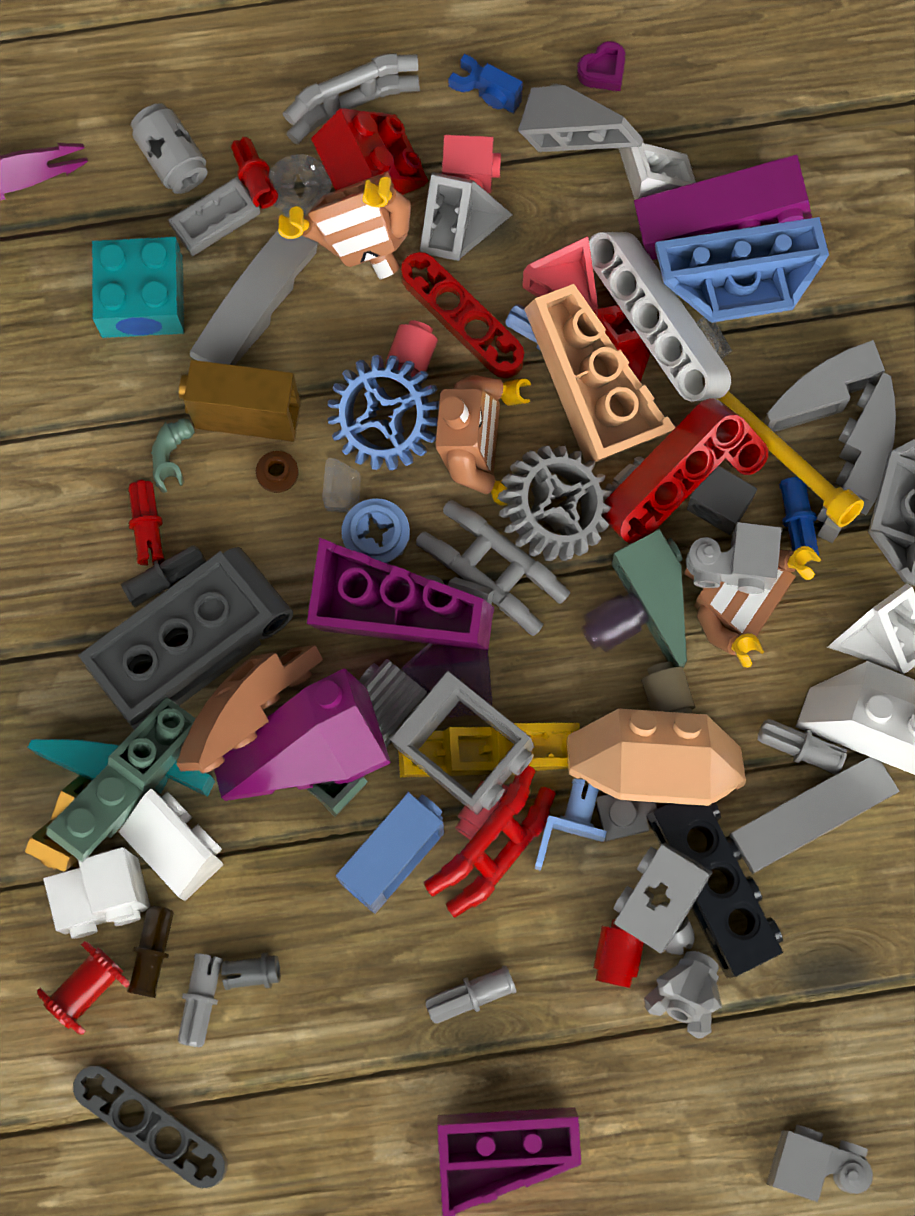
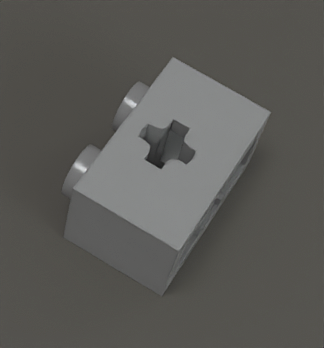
M667 843L661 844L658 850L653 847L649 848L637 868L639 872L643 873V876L635 889L629 886L624 889L613 908L620 913L614 922L615 925L659 953H663L712 874L711 870ZM661 884H665L668 886L665 895L671 901L670 903L662 902L655 906L651 903L654 895L649 891V888H657Z

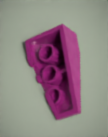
M343 668L305 687L268 716L269 722L255 731L257 734L256 739L244 747L232 748L224 754L225 761L214 769L221 798L228 801L273 794L275 790L297 787L299 790L313 788V784L331 781L337 784L349 783L390 764L391 761L367 688Z

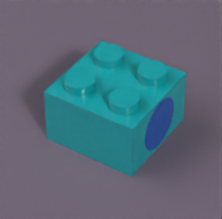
M176 237L92 241L93 321L102 338L184 334L183 256Z

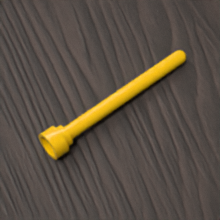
M728 391L726 395L718 398L719 401L741 416L764 441L768 450L824 501L823 506L827 509L826 515L839 527H844L859 515L863 509L864 501L852 490H844L842 487L835 488L731 392Z

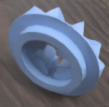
M368 499L356 504L349 510L342 524V540L347 549L368 555L387 564L403 554L410 540V527L406 515L396 504L384 499ZM369 518L373 519V522L377 524L379 529H388L387 532L382 534V547H379L373 538L365 539L364 535L370 532Z

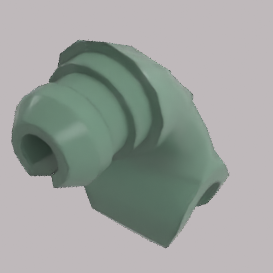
M181 418L175 423L170 422L168 424L165 422L152 446L153 479L156 482V486L163 493L167 492L163 483L167 477H176L180 486L184 483L179 466L170 462V453L177 448V445L182 443L181 441L189 439L194 435L195 432L189 419Z

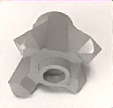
M686 952L684 958L680 959L675 967L656 979L658 986L644 998L645 1009L650 1014L661 1016L667 1011L668 1015L673 1019L688 1023L687 1031L695 1038L705 1037L711 1033L712 1012L722 1008L717 987V980L719 978L717 975L719 969L717 962L700 952Z

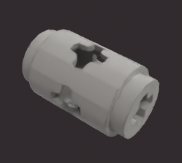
M161 103L153 104L141 110L134 117L131 123L133 129L132 136L166 188L172 189L176 194H182L191 191L203 182L208 173L205 167L206 159L172 109H167Z

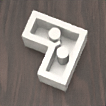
M123 847L87 857L83 862L78 860L80 868L43 878L55 929L63 934L70 933L71 939L97 933L96 925L114 922L115 926H121L136 922L141 919L140 912L146 911L150 907L139 859Z

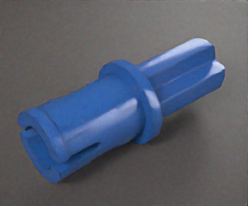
M798 477L784 479L779 483L786 515L782 522L785 527H788L792 551L802 546H809L819 556L813 524L817 520V515L811 511L807 485Z

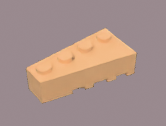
M574 284L537 297L524 308L579 448L582 451L585 463L589 460L598 462L661 437L675 429L668 416L664 417L653 400L655 398L646 385L642 386L628 366L630 362L623 352L617 350L606 335L605 327Z

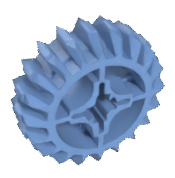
M375 355L372 356L371 360L372 370L364 360H359L356 362L359 376L351 370H345L342 373L344 379L349 384L348 387L340 383L334 384L333 390L342 395L341 400L332 399L328 401L330 408L339 409V415L328 417V423H340L342 430L335 432L332 437L335 441L345 437L349 440L342 449L345 455L350 454L356 448L359 450L355 458L357 464H364L369 455H371V469H380L383 458H385L388 469L395 470L398 466V456L406 466L413 463L410 449L419 456H424L427 453L425 446L420 442L421 439L431 443L436 441V435L426 429L428 425L437 426L438 417H430V410H438L440 401L428 402L427 396L434 394L437 391L436 385H430L425 388L420 386L428 376L425 371L418 372L414 377L410 376L414 369V362L406 361L401 369L398 370V356L392 355L389 356L385 368L382 357ZM388 377L397 380L410 393L396 399L392 398L383 387H379L376 378ZM365 386L367 392L364 394L368 403L367 409L363 415L354 420V403L358 393ZM379 403L382 406H394L402 403L400 407L393 410V415L389 416L392 419L390 423L387 419L368 422L369 419L377 416V410H381L378 407ZM416 405L417 418L415 427L410 436L405 440L402 434L405 432L402 426V416L408 409ZM372 427L378 428L386 439L390 438L394 448L376 446L366 440L360 432Z

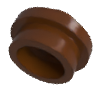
M271 451L260 458L256 466L257 480L269 492H285L293 487L298 478L299 472L295 459L283 451ZM274 465L284 467V472L279 476L269 474L270 468Z

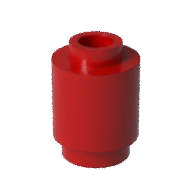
M612 919L611 927H601L593 966L594 969H597L595 980L631 988L633 977H638L644 942L615 925L616 919Z

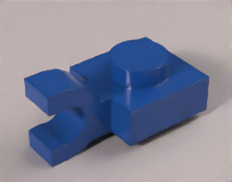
M464 54L461 58V69L470 74L466 77H461L452 72L448 79L449 87L459 92H469L476 88L479 90V96L489 106L499 110L505 109L514 114L522 102L523 81L488 63L485 67L478 65L475 59Z

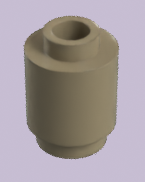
M670 661L651 666L647 669L649 675L641 681L651 711L693 713L692 710L695 709V704L683 667H674Z

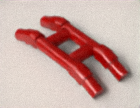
M528 765L521 774L515 775L513 782L508 786L506 794L500 800L499 806L463 850L456 854L450 862L442 866L439 872L423 882L426 890L434 897L450 885L454 886L465 879L474 867L482 874L481 876L478 875L470 885L465 887L463 892L446 902V907L454 918L471 907L475 908L486 901L494 892L496 884L531 841L538 837L545 829L548 815L551 814L550 808L556 795L550 788H539L534 804L530 806L527 816L521 822V825L513 817L526 804L530 794L529 787L536 772L533 767ZM502 830L510 840L493 860L485 850Z

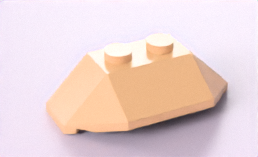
M618 708L567 737L569 775L577 779L583 778L593 787L618 800L709 806L727 796L734 789L742 788L746 782L741 747L707 714Z

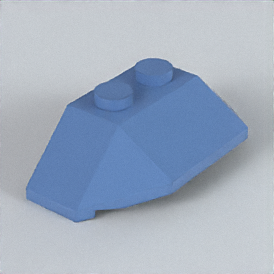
M819 217L658 241L655 244L664 284L711 323L793 310L829 256Z

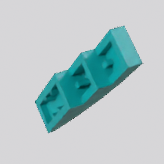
M32 739L28 745V748L38 756L90 780H93L108 765L109 756L119 747V745L83 740ZM176 761L153 789L161 794L168 779H171L208 797L215 780L210 774L201 773L200 770L180 771Z

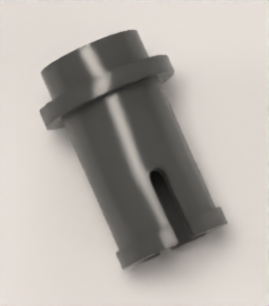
M263 952L260 958L222 962V975L240 973L239 975L227 976V979L222 980L225 990L263 984L268 989L272 988V983H279L281 979L278 956H269L268 952Z

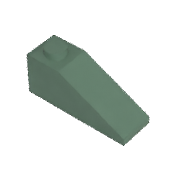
M659 529L615 552L611 565L668 662L671 661L674 667L684 668L687 662L682 570L679 563L682 561V555L673 539L669 538L666 540Z

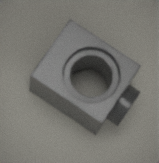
M718 466L690 494L691 498L687 510L726 534L731 535L737 522L741 520L751 504L757 488Z

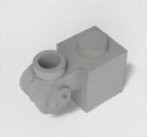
M737 522L732 533L731 549L727 552H721L719 544L714 539L705 537L696 540L691 545L686 558V566L694 576L693 584L703 588L720 587V582H727V585L738 586L737 589L739 591L750 594L763 593L764 589L771 590L777 579L782 528Z
M796 1125L794 1133L781 1131L766 1184L818 1202L825 1177L833 1173L834 1182L839 1189L848 1193H862L870 1187L873 1177L871 1166L866 1161L868 1149L841 1140L838 1149L821 1142L823 1133Z

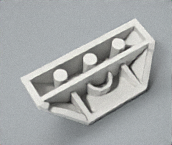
M866 661L810 687L796 724L797 728L804 731L810 730L814 735L915 775V679Z

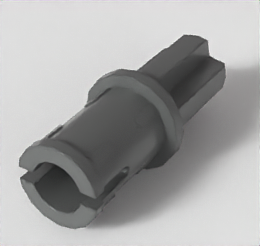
M196 545L190 546L162 563L155 560L153 562L154 566L136 577L121 583V586L133 607H137L154 595L172 587L174 583L186 577L205 563L206 560Z

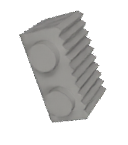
M388 659L380 667L375 663L372 664L359 680L368 690L386 748L391 743L390 739L427 696V691L419 686L417 682L413 681Z

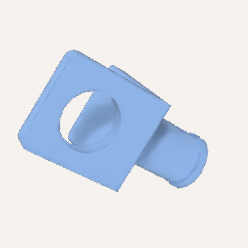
M573 779L565 816L557 818L548 815L535 869L540 871L542 869L552 829L604 842L607 831L594 828V825L590 823L599 789L589 784L585 799H582L581 795L585 780Z

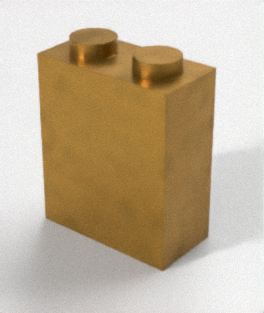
M197 360L190 361L188 374H182L180 379L179 398L184 400L185 412L190 415L195 429L295 441L301 401L293 373Z

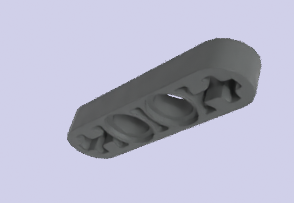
M89 1066L77 1074L73 1082V1092L81 1105L191 1185L198 1188H210L218 1185L225 1178L228 1171V1162L225 1154L218 1147L117 1074L103 1066ZM102 1075L105 1078L102 1082V1087L111 1094H116L118 1087L124 1090V1093L113 1102L109 1113L104 1110V1107L110 1101L100 1095H94L91 1099L87 1096L90 1088L85 1082L88 1077L97 1079ZM131 1099L139 1101L144 1108V1118L135 1127L126 1126L120 1118L122 1105ZM166 1126L176 1128L181 1135V1145L172 1154L162 1152L156 1143L159 1131ZM191 1140L198 1143V1146L191 1151L202 1159L207 1158L210 1154L216 1158L213 1162V1167L217 1170L214 1177L206 1175L200 1179L196 1175L199 1171V1166L190 1159L185 1160L183 1167L177 1163V1160L188 1151Z

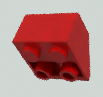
M340 108L311 137L336 191L388 172L394 189L402 195L419 189L429 182L422 168L421 160L414 152L405 134V127L396 114Z

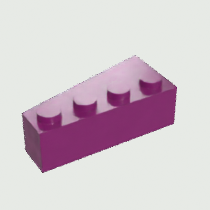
M319 538L307 618L308 625L324 632L482 650L489 649L494 607L484 599Z

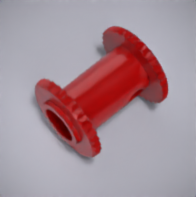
M84 941L81 946L90 956L51 996L41 987L37 990V995L44 1002L43 1006L66 1028L69 1029L71 1027L79 1035L84 1034L86 1030L77 1020L116 979L126 988L130 985V981L122 974L123 970L99 947L95 949L88 941Z

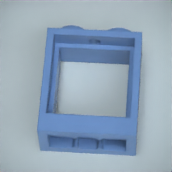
M408 792L337 873L336 877L340 884L370 911L376 914L444 835L443 817L440 815L442 813L441 809L423 794L416 799Z

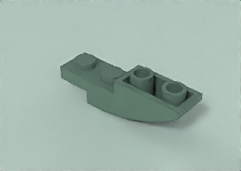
M166 697L109 756L108 765L47 827L46 835L83 862L106 836L111 838L122 827L144 794L151 788L154 789L179 758L183 743L196 718Z

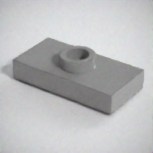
M235 177L174 215L168 221L171 228L193 257L255 218L261 212L259 206L257 208L253 204L249 192L238 177Z

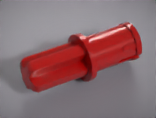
M242 137L240 140H234L231 144V149L239 166L237 172L239 180L247 186L255 207L258 208L260 205L261 209L269 208L277 202L278 192L270 180V170L267 162L259 158L250 138Z
M137 480L130 483L128 487L132 519L128 524L129 528L134 530L137 564L148 566V548L151 550L152 565H154L153 562L155 560H158L160 563L165 560L159 529L163 524V519L157 514L153 483L151 481Z

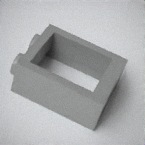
M449 671L390 739L398 751L476 815L483 808L490 810L500 800L505 791L501 786L512 773L516 776L521 774L534 756L530 752L534 748L531 737ZM459 701L514 744L474 794H471L418 750Z

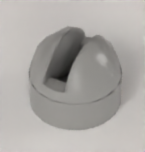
M685 917L666 948V952L681 955L684 952L683 947L687 949L693 947L695 935L688 917Z

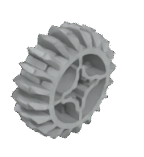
M543 446L538 449L537 453L532 450L525 453L522 458L523 461L517 460L510 466L512 474H507L503 477L501 483L508 490L500 492L497 499L507 503L508 506L501 509L498 516L503 518L510 517L512 523L505 527V532L512 533L517 531L520 535L516 539L515 546L521 547L526 543H530L529 556L535 557L542 551L545 561H552L557 556L560 557L561 561H567L573 558L574 553L581 556L588 552V545L594 546L599 543L601 537L598 532L601 533L607 530L610 525L601 516L612 508L603 503V500L608 498L612 491L607 489L601 490L599 483L605 480L606 475L598 474L594 476L591 471L594 468L595 461L589 460L582 464V451H574L568 456L566 446H558L554 451H552L550 446ZM556 474L564 477L572 486L563 484ZM532 482L533 487L531 488V490L533 492L535 500L533 507L530 509L528 503V491L530 483ZM563 496L567 497L565 501L559 503L560 507H552L544 511L543 508L551 504V500H558ZM579 498L582 507L581 519L576 510V504ZM537 521L547 522L555 532L559 531L561 535L547 531Z

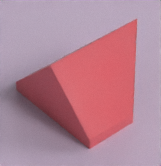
M588 236L528 264L523 271L522 288L536 297H540L574 284L591 309H598Z

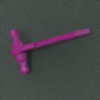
M57 143V147L21 150L1 155L0 200L5 199V193L31 187L64 172L68 175L88 162L87 157L47 164L49 160L84 149V145Z

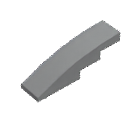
M277 230L239 277L190 350V357L197 361L235 365L268 328L271 314L293 290L295 277L316 255L318 243L303 236L288 239L282 237Z
M869 757L744 825L729 836L738 847L749 870L754 874L900 791L882 762Z

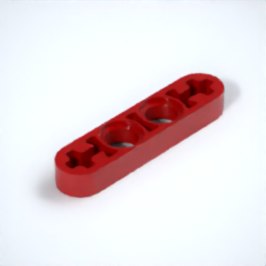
M417 252L405 258L401 267L402 282L405 288L492 374L500 378H511L517 375L524 363V349L521 343L432 256L427 253ZM416 267L420 271L427 268V278L434 285L429 294H427L429 292V284L422 277L418 276L413 279V268ZM446 292L456 294L460 299L459 305L452 310L440 308L436 301L441 294ZM473 320H480L486 323L489 330L481 338H472L465 332L466 325ZM495 336H498L496 338V347L502 353L514 352L512 364L506 360L500 364L498 363V352L491 345Z

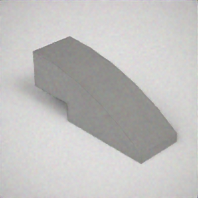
M874 340L850 348L824 361L801 377L769 410L764 423L772 431L776 432L843 412L851 398L849 393L865 389L868 382L876 386L881 375L885 372Z

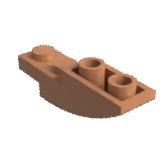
M316 645L291 648L279 658L276 652L253 655L235 669L220 684L195 719L183 743L176 763L180 771L200 770L201 773L210 772L225 761L223 755L232 748L244 747L255 740L257 737L255 731L269 722L262 709L276 703L281 698L279 692L287 686L299 685L310 678L312 675L310 669L323 661Z

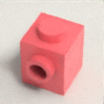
M444 135L442 174L473 180L487 193H491L492 178H500L501 153H493V137Z

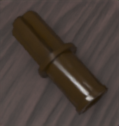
M150 906L147 909L139 947L133 948L137 955L130 985L127 989L128 993L156 998V989L163 959H168L169 957L165 950L174 915L172 910L160 906Z

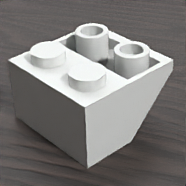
M151 788L144 794L119 830V833L179 898L186 901L224 865L216 856L222 849L198 824L193 829L186 824L192 816L168 791L160 797Z

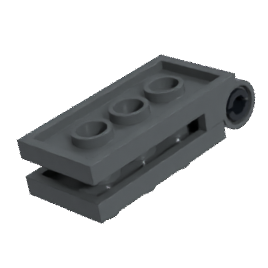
M235 547L224 553L218 552L78 656L133 730H135L166 697L180 706L261 645L259 639H267L282 630L292 619L293 610L242 548ZM187 640L182 646L173 647L177 641ZM152 665L145 673L137 674L142 667Z

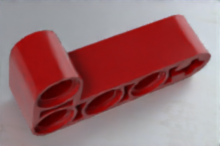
M706 399L698 404L610 494L604 503L612 508L601 516L610 524L609 527L624 541L632 544L653 533L723 461H726L741 474L751 475L758 472L765 465L768 458V448L741 416L718 399Z

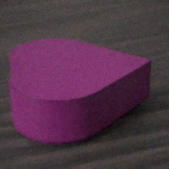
M606 41L597 47L595 53L583 55L577 65V78L579 82L590 88L620 92L626 58L624 48L619 43Z

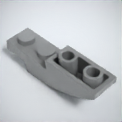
M884 372L876 386L868 382L857 403L858 406L864 408L858 421L849 418L838 439L845 443L839 457L846 460V463L835 484L841 486L844 490H852L864 501L863 509L860 512L864 515H867L878 496L888 455L893 449L895 437V395L891 376ZM823 506L817 517V520L823 522L817 536L833 543L842 527H839L826 515L827 509Z

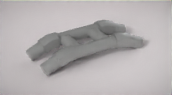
M381 54L372 58V61L320 84L314 83L304 88L295 97V101L282 113L284 118L293 125L286 132L288 138L293 143L299 144L310 132H313L319 125L326 123L340 108L353 109L378 97L383 98L387 95L400 94V92L419 91V75L399 76L398 72L418 71L417 54ZM360 85V88L339 96V93Z
M454 500L448 501L443 508V513L477 537L462 556L453 547L427 532H422L417 537L416 545L432 555L434 559L448 569L453 570L464 580L495 589L492 602L531 636L536 635L543 627V623L509 591L524 574L558 604L566 600L570 591L556 579V576L550 570L515 546L514 543L489 525L479 514L463 507ZM490 548L494 549L511 563L495 582L475 567Z

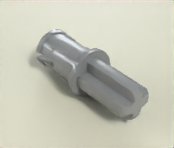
M771 719L763 722L758 733L759 742L794 756V762L799 763L802 760L834 775L839 774L847 756V749L812 736V731L806 730L803 733Z
M195 954L194 956L195 961L188 993H183L182 999H185L186 1002L178 1034V1042L191 1047H202L204 1045L212 1005H217L218 1000L214 999L223 962L222 958H210V955Z
M505 965L498 970L471 981L467 977L463 978V984L426 999L425 1003L431 1020L434 1023H440L472 1009L475 1012H479V1006L517 991L509 970Z

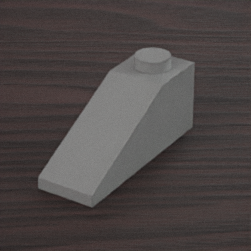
M561 84L531 88L518 129L538 152L641 147L643 138L624 116Z

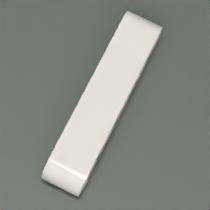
M600 232L593 235L589 240L594 271L678 393L690 402L710 398L718 399L726 395L731 385V374L727 366L676 293L664 284L661 272L638 239L628 232ZM680 343L682 345V353L680 352ZM703 376H704V378H705V387L703 386V383H702V377H703Z

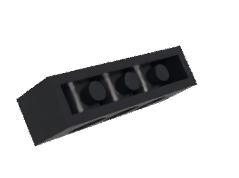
M714 802L709 806L669 803L646 816L660 846L667 843L707 869L721 871L727 878V888L722 894L712 891L707 881L691 907L726 978L737 977L783 954L779 945L783 941L780 929L773 918L769 917L766 919L758 903L762 901V895L756 882L751 876L745 877L738 863L742 859L738 847L729 835L724 836L717 822L721 819V814L716 803ZM691 829L700 830L706 836L707 847L703 853L695 852L689 847L687 835ZM733 910L742 912L747 918V930L742 935L735 934L729 927L728 919Z

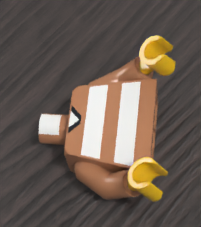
M388 172L322 196L308 212L309 216H304L301 207H292L289 210V218L284 215L278 216V232L282 237L288 239L303 236L316 241L339 257L343 264L348 267L370 261L378 278L383 279L400 269L393 252L398 249L408 235L411 203L405 196L394 189Z
M477 375L466 376L458 381L453 389H444L440 393L436 449L454 482L486 495L491 492L495 503L504 506L507 503L497 498L500 492L508 489L501 483L502 480L496 481L494 476L500 402L498 400L501 398L504 404L508 406L529 403L530 399H523L520 396L519 388L531 386V382L527 379H517L503 383L501 379Z
M802 546L795 551L780 549L777 579L771 590L764 589L763 593H744L737 589L738 586L727 585V582H720V587L703 588L694 606L698 610L697 619L708 642L731 655H736L743 667H751L752 661L746 653L751 650L759 651L760 654L764 653L757 635L796 576L792 572L797 570L800 576L806 580H811L815 576L810 567L804 566L808 561H821L813 548ZM686 568L683 574L694 581V576Z

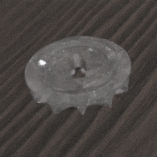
M308 155L285 157L278 161L269 172L270 180L278 192V199L273 207L280 209L286 216L289 215V210L295 206L301 207L305 216L322 196L329 194L331 191L332 183L324 165L316 158ZM296 174H300V179L303 180L305 186H310L304 188L302 198H298L294 189H288L295 186Z

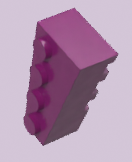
M797 154L634 200L643 245L652 260L658 259L655 244L658 241L812 218Z

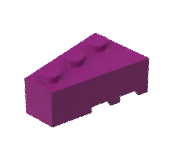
M575 1107L438 1115L437 1128L442 1216H457V1213L481 1203L487 1204L498 1199V1196L523 1186H531L581 1165L579 1117Z

